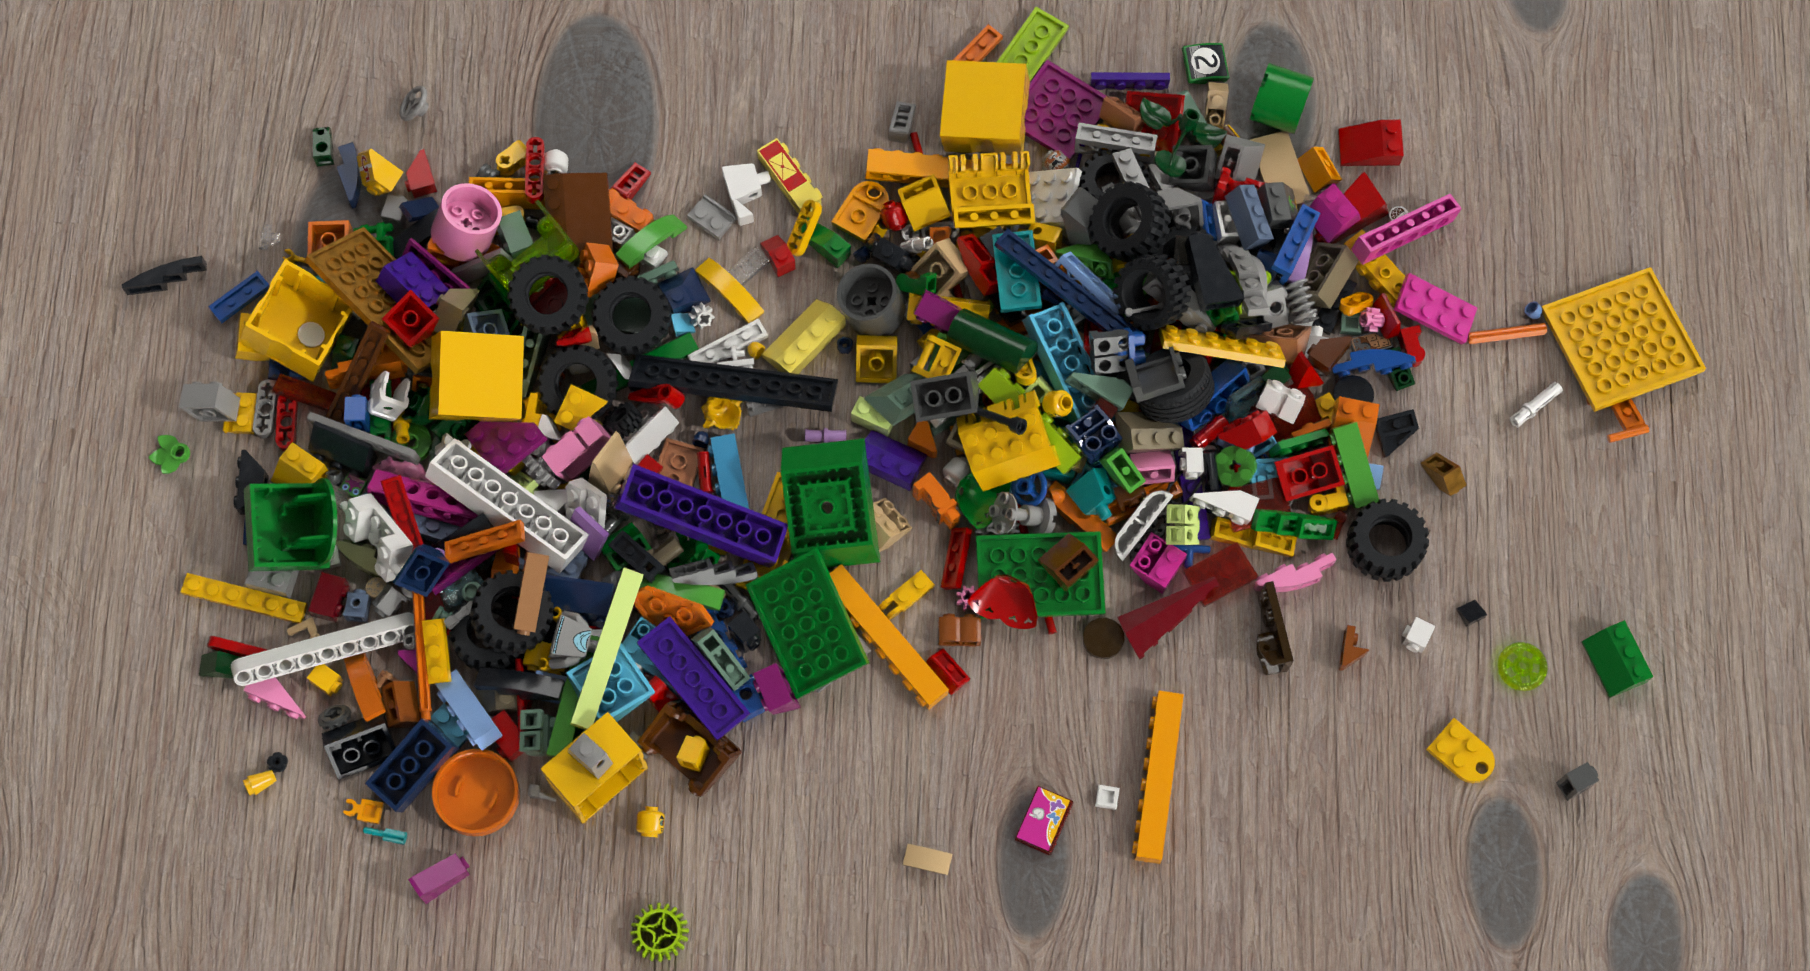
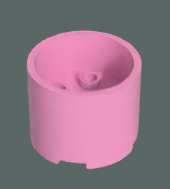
M464 183L451 187L444 194L431 227L433 243H436L445 252L444 255L458 261H471L484 253L486 254L502 217L499 201L490 191L475 184Z

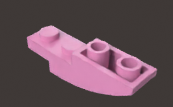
M1323 553L1314 559L1315 562L1311 564L1303 563L1296 569L1293 564L1288 566L1283 564L1277 567L1274 573L1270 575L1265 573L1259 576L1253 588L1255 591L1261 592L1265 582L1274 581L1276 593L1308 587L1320 582L1323 576L1321 571L1333 566L1337 559L1333 553L1329 555Z

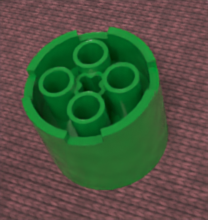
M1269 63L1249 120L1295 134L1314 77Z

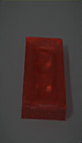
M283 374L279 375L272 388V393L327 412L336 396L335 392Z

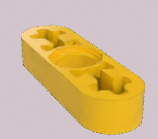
M807 200L804 202L787 241V246L794 256L799 257L805 253L819 220L822 206L816 201ZM806 223V231L802 233L801 228Z

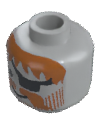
M1050 150L1042 159V169L1044 171L1067 169L1071 165L1070 159L1060 150Z

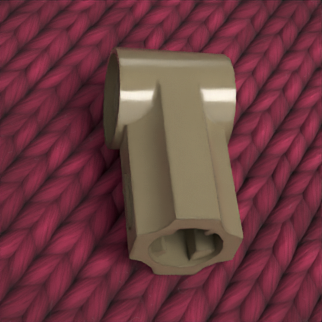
M671 536L659 547L647 552L666 568L667 564L684 550L678 541ZM649 563L645 567L648 570V572L653 567V565Z

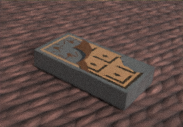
M1380 330L1352 337L1350 346L1352 352L1369 349L1390 350L1394 348L1391 338L1385 339Z

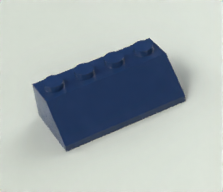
M546 574L544 582L546 586L545 591L550 592L554 608L559 607L562 611L578 613L589 626L603 628L616 590L614 584ZM553 610V615L557 616L559 613Z

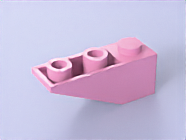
M276 677L245 686L244 691L249 695L248 699L256 703L263 701L267 703L268 708L275 711L282 709L286 711L287 716L296 720L298 717L306 718L305 714Z

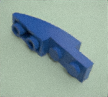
M1360 350L1350 352L1351 361L1336 364L1332 370L1334 376L1338 375L1340 378L1351 375L1350 371H1368L1370 366L1374 365L1375 373L1380 372L1381 375L1392 373L1394 368L1400 367L1401 370L1413 367L1412 364L1416 363L1415 356L1394 350Z

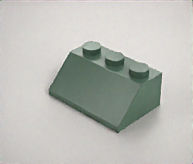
M903 374L867 395L865 400L894 426L915 413L910 381L926 378L918 374Z

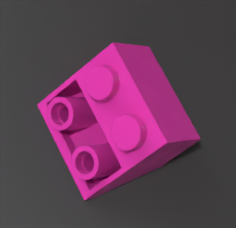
M1151 532L1129 567L1144 583L1163 594L1185 561L1187 554L1174 545H1166L1164 539Z

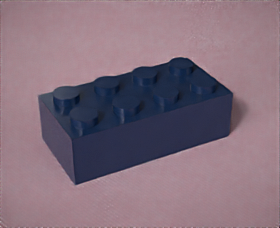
M422 718L365 784L395 812L403 813L434 778L440 767L455 754L459 747L430 720Z

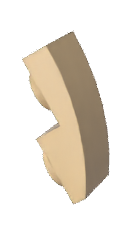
M907 844L903 865L948 875L953 854Z

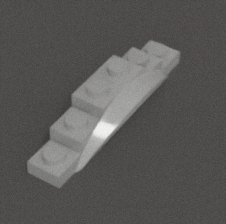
M1226 243L1218 245L1219 253L1223 260L1229 262L1235 272L1239 287L1244 295L1243 307L1247 315H1268L1269 307L1266 303L1267 276L1262 262L1257 257L1251 255L1249 250L1245 251L1243 247H1238L1237 244Z

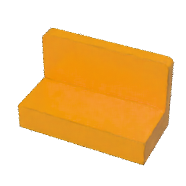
M1312 147L1297 159L1302 172L1314 192H1319L1326 185L1337 184L1342 180L1324 147Z

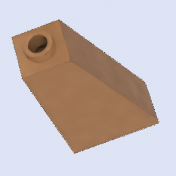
M526 552L513 629H518L517 634L530 636V632L536 631L549 560L547 555Z

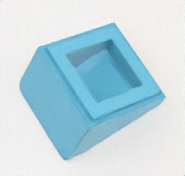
M689 313L671 314L676 337L683 336L689 332H696L695 327L690 323L692 318L688 316Z

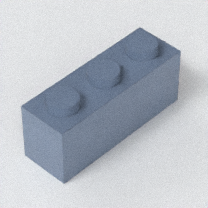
M1239 185L1225 196L1244 250H1259L1274 239L1255 185Z

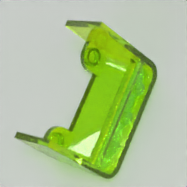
M539 200L535 201V203L546 215L537 224V230L542 237L510 262L507 257L499 255L488 261L478 249L475 250V253L508 292L510 289L508 287L509 281L513 279L512 274L515 270L518 271L521 268L519 265L523 262H529L530 258L535 256L539 258L541 255L553 257L555 255L572 262L579 254L578 247ZM546 276L537 280L531 287L529 297L541 288L548 279L553 277Z

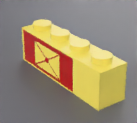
M776 138L757 150L759 161L769 172L772 179L798 214L802 205L807 200H813L821 204L822 194L818 188H813L807 173H802L799 169L800 165L796 158H791L788 154L789 150L785 143H780Z

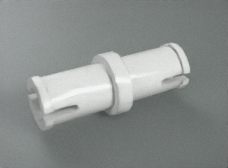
M928 236L924 238L915 237L910 241L902 242L900 248L908 253L913 252L917 254L923 250H929L934 242Z

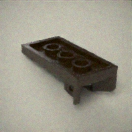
M1274 581L1265 582L1258 596V603L1260 608L1264 609L1263 623L1265 628L1268 627L1269 632L1257 634L1256 647L1263 673L1265 675L1287 672L1294 660Z

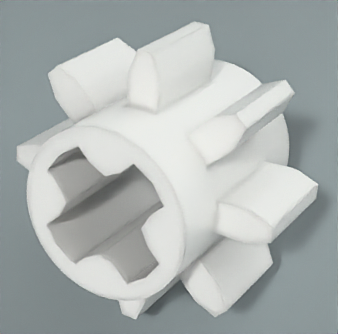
M702 302L698 306H692L693 309L688 314L692 318L690 323L693 326L698 325L700 329H703V326H711L710 323L715 318L711 313L713 309L710 306L705 307Z

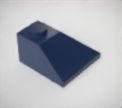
M693 267L657 283L658 288L669 303L672 314L688 313L692 311V306H698L701 302L704 305L711 302Z
M422 544L414 549L393 583L427 597L450 562L440 550Z

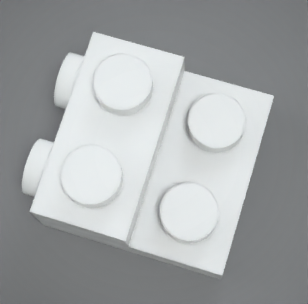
M583 478L569 481L565 488L567 492V502L564 505L566 518L570 520L574 510L580 506L598 524L605 528L607 495Z

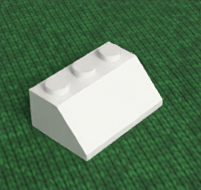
M641 403L637 407L643 416L642 422L639 423L638 428L634 429L633 433L630 432L628 437L624 436L622 439L633 460L632 464L638 465L647 454L649 455L653 449L659 447L661 441L671 434L679 424L667 407L662 404Z

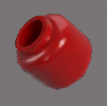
M894 200L885 202L883 204L884 207L880 210V216L885 227L892 229V231L903 229L909 219L903 204Z

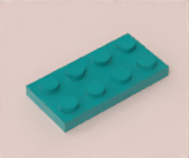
M1033 230L1013 232L1035 249ZM1003 233L992 234L1001 313L1042 308L1039 281L994 246Z

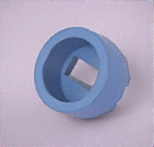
M1533 301L1525 307L1524 312L1529 318L1538 319L1543 310L1536 301Z

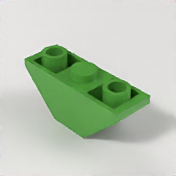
M1075 244L1058 249L1055 252L1058 259L1063 254L1072 252L1096 276L1113 279L1114 277L1111 258L1102 252L1097 244Z

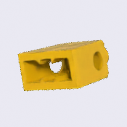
M1038 222L1031 224L1028 230H1033L1035 250L1047 244L1054 254L1056 250L1062 249L1063 228ZM1018 228L1017 232H1019V231H1028V230H1025V229H1022V228Z

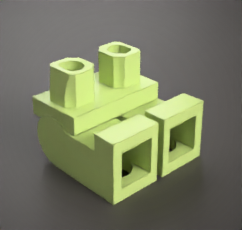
M1167 504L1166 523H1174L1175 526H1166V545L1199 544V506Z

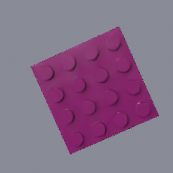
M1046 60L1029 85L1028 107L1024 121L1025 135L1049 150H1060L1071 161L1076 154L1074 150L1078 124L1097 125L1101 119L1099 115L1106 95L1051 61Z

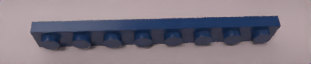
M1008 228L995 242L994 246L1102 331L1124 330V328H1130L1132 332L1136 331L1135 327L1127 323L1112 309Z

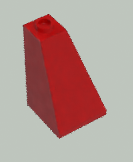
M1365 172L1344 193V196L1359 212L1361 219L1330 244L1341 241L1389 214L1386 202ZM1314 227L1316 231L1314 237L1316 238V240L1318 242L1328 243L1323 238V236L1318 232V230Z

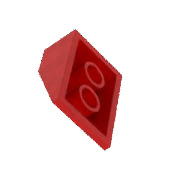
M1401 119L1377 120L1338 129L1340 166L1400 165L1404 156Z
M1334 445L1274 462L1285 502L1345 485Z

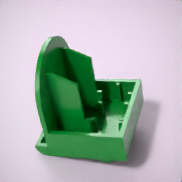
M320 478L314 483L249 484L244 488L248 572L324 570L330 568V559L333 556L337 538V505L334 489L328 478Z

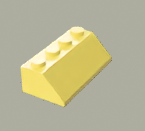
M816 299L761 356L774 368H777L779 372L799 374L846 326V317L831 304Z

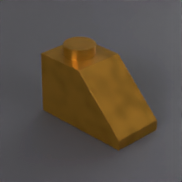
M1436 452L1421 462V466L1438 489L1447 495L1452 496L1467 486L1460 466Z

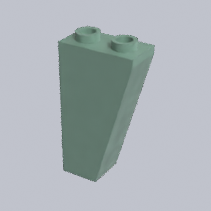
M525 326L521 335L524 336L522 397L528 398L530 392L532 393L542 357L545 355L552 334L547 336L534 333Z

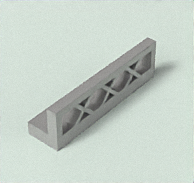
M1079 123L1074 153L1087 155L1097 153L1098 156H1101V151H1105L1101 148L1109 149L1107 150L1108 154H1111L1112 150L1119 152L1131 148L1134 156L1137 157L1138 163L1142 161L1144 164H1153L1157 135ZM1080 144H1083V145H1088L1089 147H1083V146H1079V145H1080ZM1140 154H1147L1150 157L1140 156Z

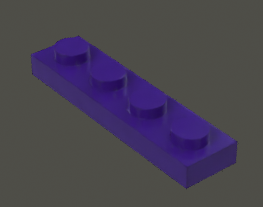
M1091 72L1090 86L1097 90H1104L1106 88H1115L1116 90H1124L1125 88H1134L1136 90L1154 88L1155 90L1168 89L1170 83V73Z

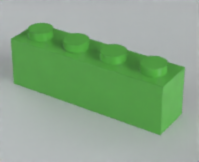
M1357 422L1331 428L1332 433L1329 434L1331 444L1335 445L1337 449V459L1342 467L1344 483L1349 493H1346L1349 505H1353V508L1356 509L1367 506L1368 503L1373 501L1377 503L1379 497Z

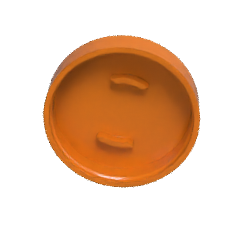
M469 749L453 755L440 767L433 782L432 799L438 815L452 830L466 836H484L501 829L513 817L519 804L520 786L514 770L503 757L485 749Z

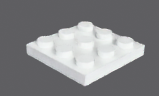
M1079 168L1029 172L1031 204L1034 203L1035 222L1051 226L1065 225L1061 217V208L1078 189L1082 173ZM1031 224L1019 225V228H1029Z

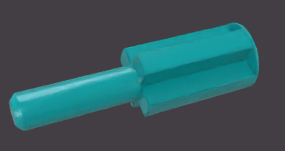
M369 827L363 828V833L383 837V841L405 845L407 841V832L386 828L384 831Z

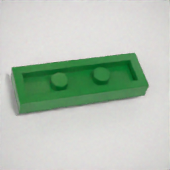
M1325 428L1277 442L1269 450L1272 458L1278 456L1284 458L1295 451L1301 453L1309 447L1315 449L1324 444V440L1329 436V433Z

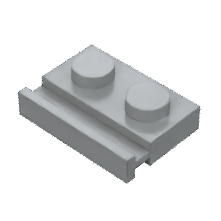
M706 194L687 215L689 220L718 240L727 232L731 224L737 220L736 215Z

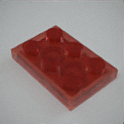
M1238 542L1183 571L1191 586L1214 576L1220 586L1218 588L1214 587L1206 595V599L1203 602L1200 601L1203 607L1216 602L1258 578L1257 573Z

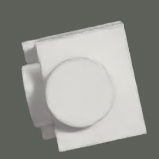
M1182 447L1178 452V456H1183V458H1180V470H1183L1185 479H1197L1203 473V448Z

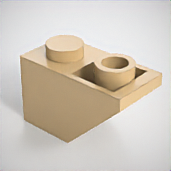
M1208 82L1204 115L1207 124L1218 128L1224 127L1229 93L1228 84Z

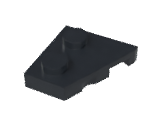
M1414 409L1377 418L1375 429L1384 458L1392 454L1393 451L1419 429Z

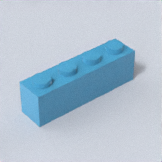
M735 433L710 438L711 445L707 446L709 456L714 457L715 464H711L713 477H718L719 483H715L717 496L721 495L722 499L749 509Z

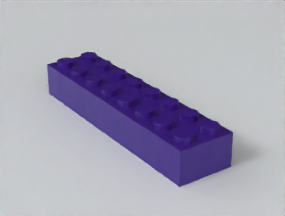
M632 464L627 471L615 505V509L768 568H771L777 562L788 528V524L635 464Z

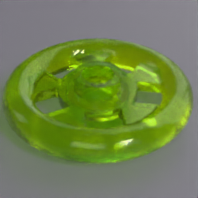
M1525 642L1510 644L1503 649L1498 658V673L1503 682L1512 689L1518 691L1533 690L1540 686L1546 678L1548 671L1546 658L1532 644ZM1524 651L1531 653L1533 655L1532 658L1529 659L1528 657L1523 656ZM1512 653L1517 656L1513 662L1508 659ZM1520 663L1526 664V669H1522ZM1533 664L1539 665L1538 673L1532 672ZM1512 668L1516 675L1510 677L1507 669ZM1521 677H1530V682L1522 683Z

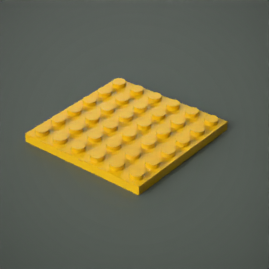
M1651 267L1541 307L1545 320L1594 412L1700 374L1706 370L1703 361Z

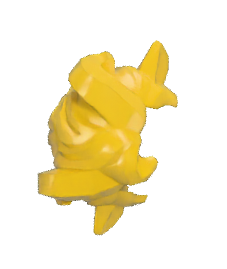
M708 397L707 401L701 406L704 419L706 420L703 427L710 428L714 425L719 429H737L740 425L739 421L742 412L740 403L742 401Z

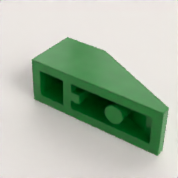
M806 223L801 228L802 233L806 231ZM819 223L816 224L809 245L835 267L839 268L851 255V245L837 233Z

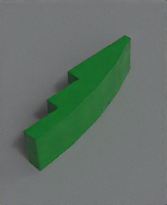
M1255 509L1251 529L1254 531L1273 532L1276 535H1291L1298 539L1333 540L1337 520L1295 512Z

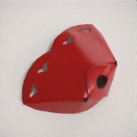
M996 575L978 588L967 601L971 609L980 616L987 619H1000L1009 627L1031 629L1037 626L1038 616L1029 585L1010 575ZM973 600H978L979 606ZM989 607H991V610L993 611V613L990 612L989 610H988V611H985V609H988ZM1015 616L1017 622L1014 619H1009V617ZM1028 618L1030 619V621H1032V623H1030V622L1024 623V622H1025Z

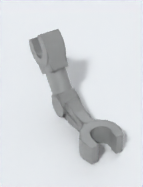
M469 601L459 612L444 620V624L449 630L454 628L459 623V620L470 614L473 601ZM495 602L492 610L494 608L502 609V604ZM492 613L494 620H499L500 616Z

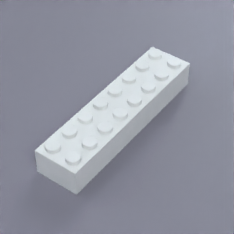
M454 438L428 466L425 475L427 479L477 515L484 513L494 527L521 520L524 523L525 541L518 544L531 553L549 556L548 566L559 574L583 549L589 534Z

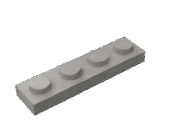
M1131 148L1112 153V160L1123 183L1126 181L1138 182L1149 188ZM1139 205L1134 206L1141 220V209Z

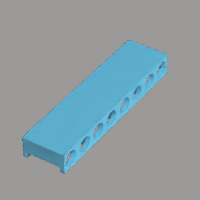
M1061 302L1059 305L1036 314H1030L1023 319L1022 322L1030 339L1038 343L1037 354L1054 389L1065 390L1072 397L1073 408L1067 415L1070 423L1072 424L1083 417L1097 404L1111 419L1112 423L1113 420L1116 423L1115 413L1107 410L1104 406L1064 382L1073 372L1095 375L1090 368V357L1084 349V343L1065 303ZM1098 460L1097 462L1091 463L1090 465L1092 467H1095L1100 465L1101 463Z

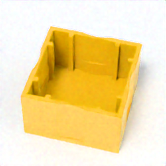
M947 60L940 138L945 152H989L997 154L1005 152V155H1012V152H1017L1019 155L1020 151H1024L1026 130L1024 121L1028 107L1030 85L1026 64Z
M285 259L272 279L268 292L258 302L246 322L240 342L313 382L354 311L327 283L320 281L310 272ZM314 322L323 328L325 337L319 346L307 347L300 342L298 331L303 324Z
M440 331L432 336V384L430 388L429 419L454 421L472 419L492 422H515L522 419L524 336Z
M608 712L583 732L603 749L613 762L612 766L599 779L568 753V749L581 735L540 768L550 787L582 824L648 769L646 761L643 759L642 750Z

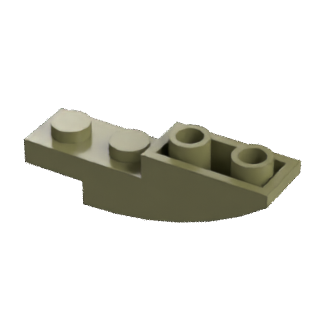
M343 539V541L336 540V546L339 551L355 567L374 578H382L375 570L378 555L375 547L368 544H363V546L355 545L353 541Z

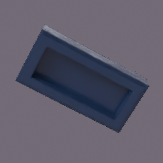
M433 197L402 202L399 206L409 222L418 221L439 207Z

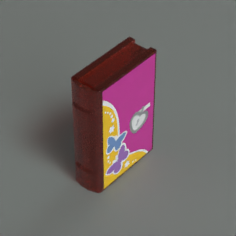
M1037 786L1015 841L1051 856L1055 846H1057V841L1068 815H1070L1074 802Z

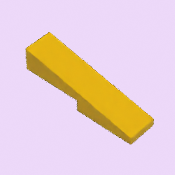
M1217 516L1212 520L1210 528L1211 538L1209 539L1292 558L1297 537L1276 535L1273 532L1254 531L1249 525H1238L1229 519Z

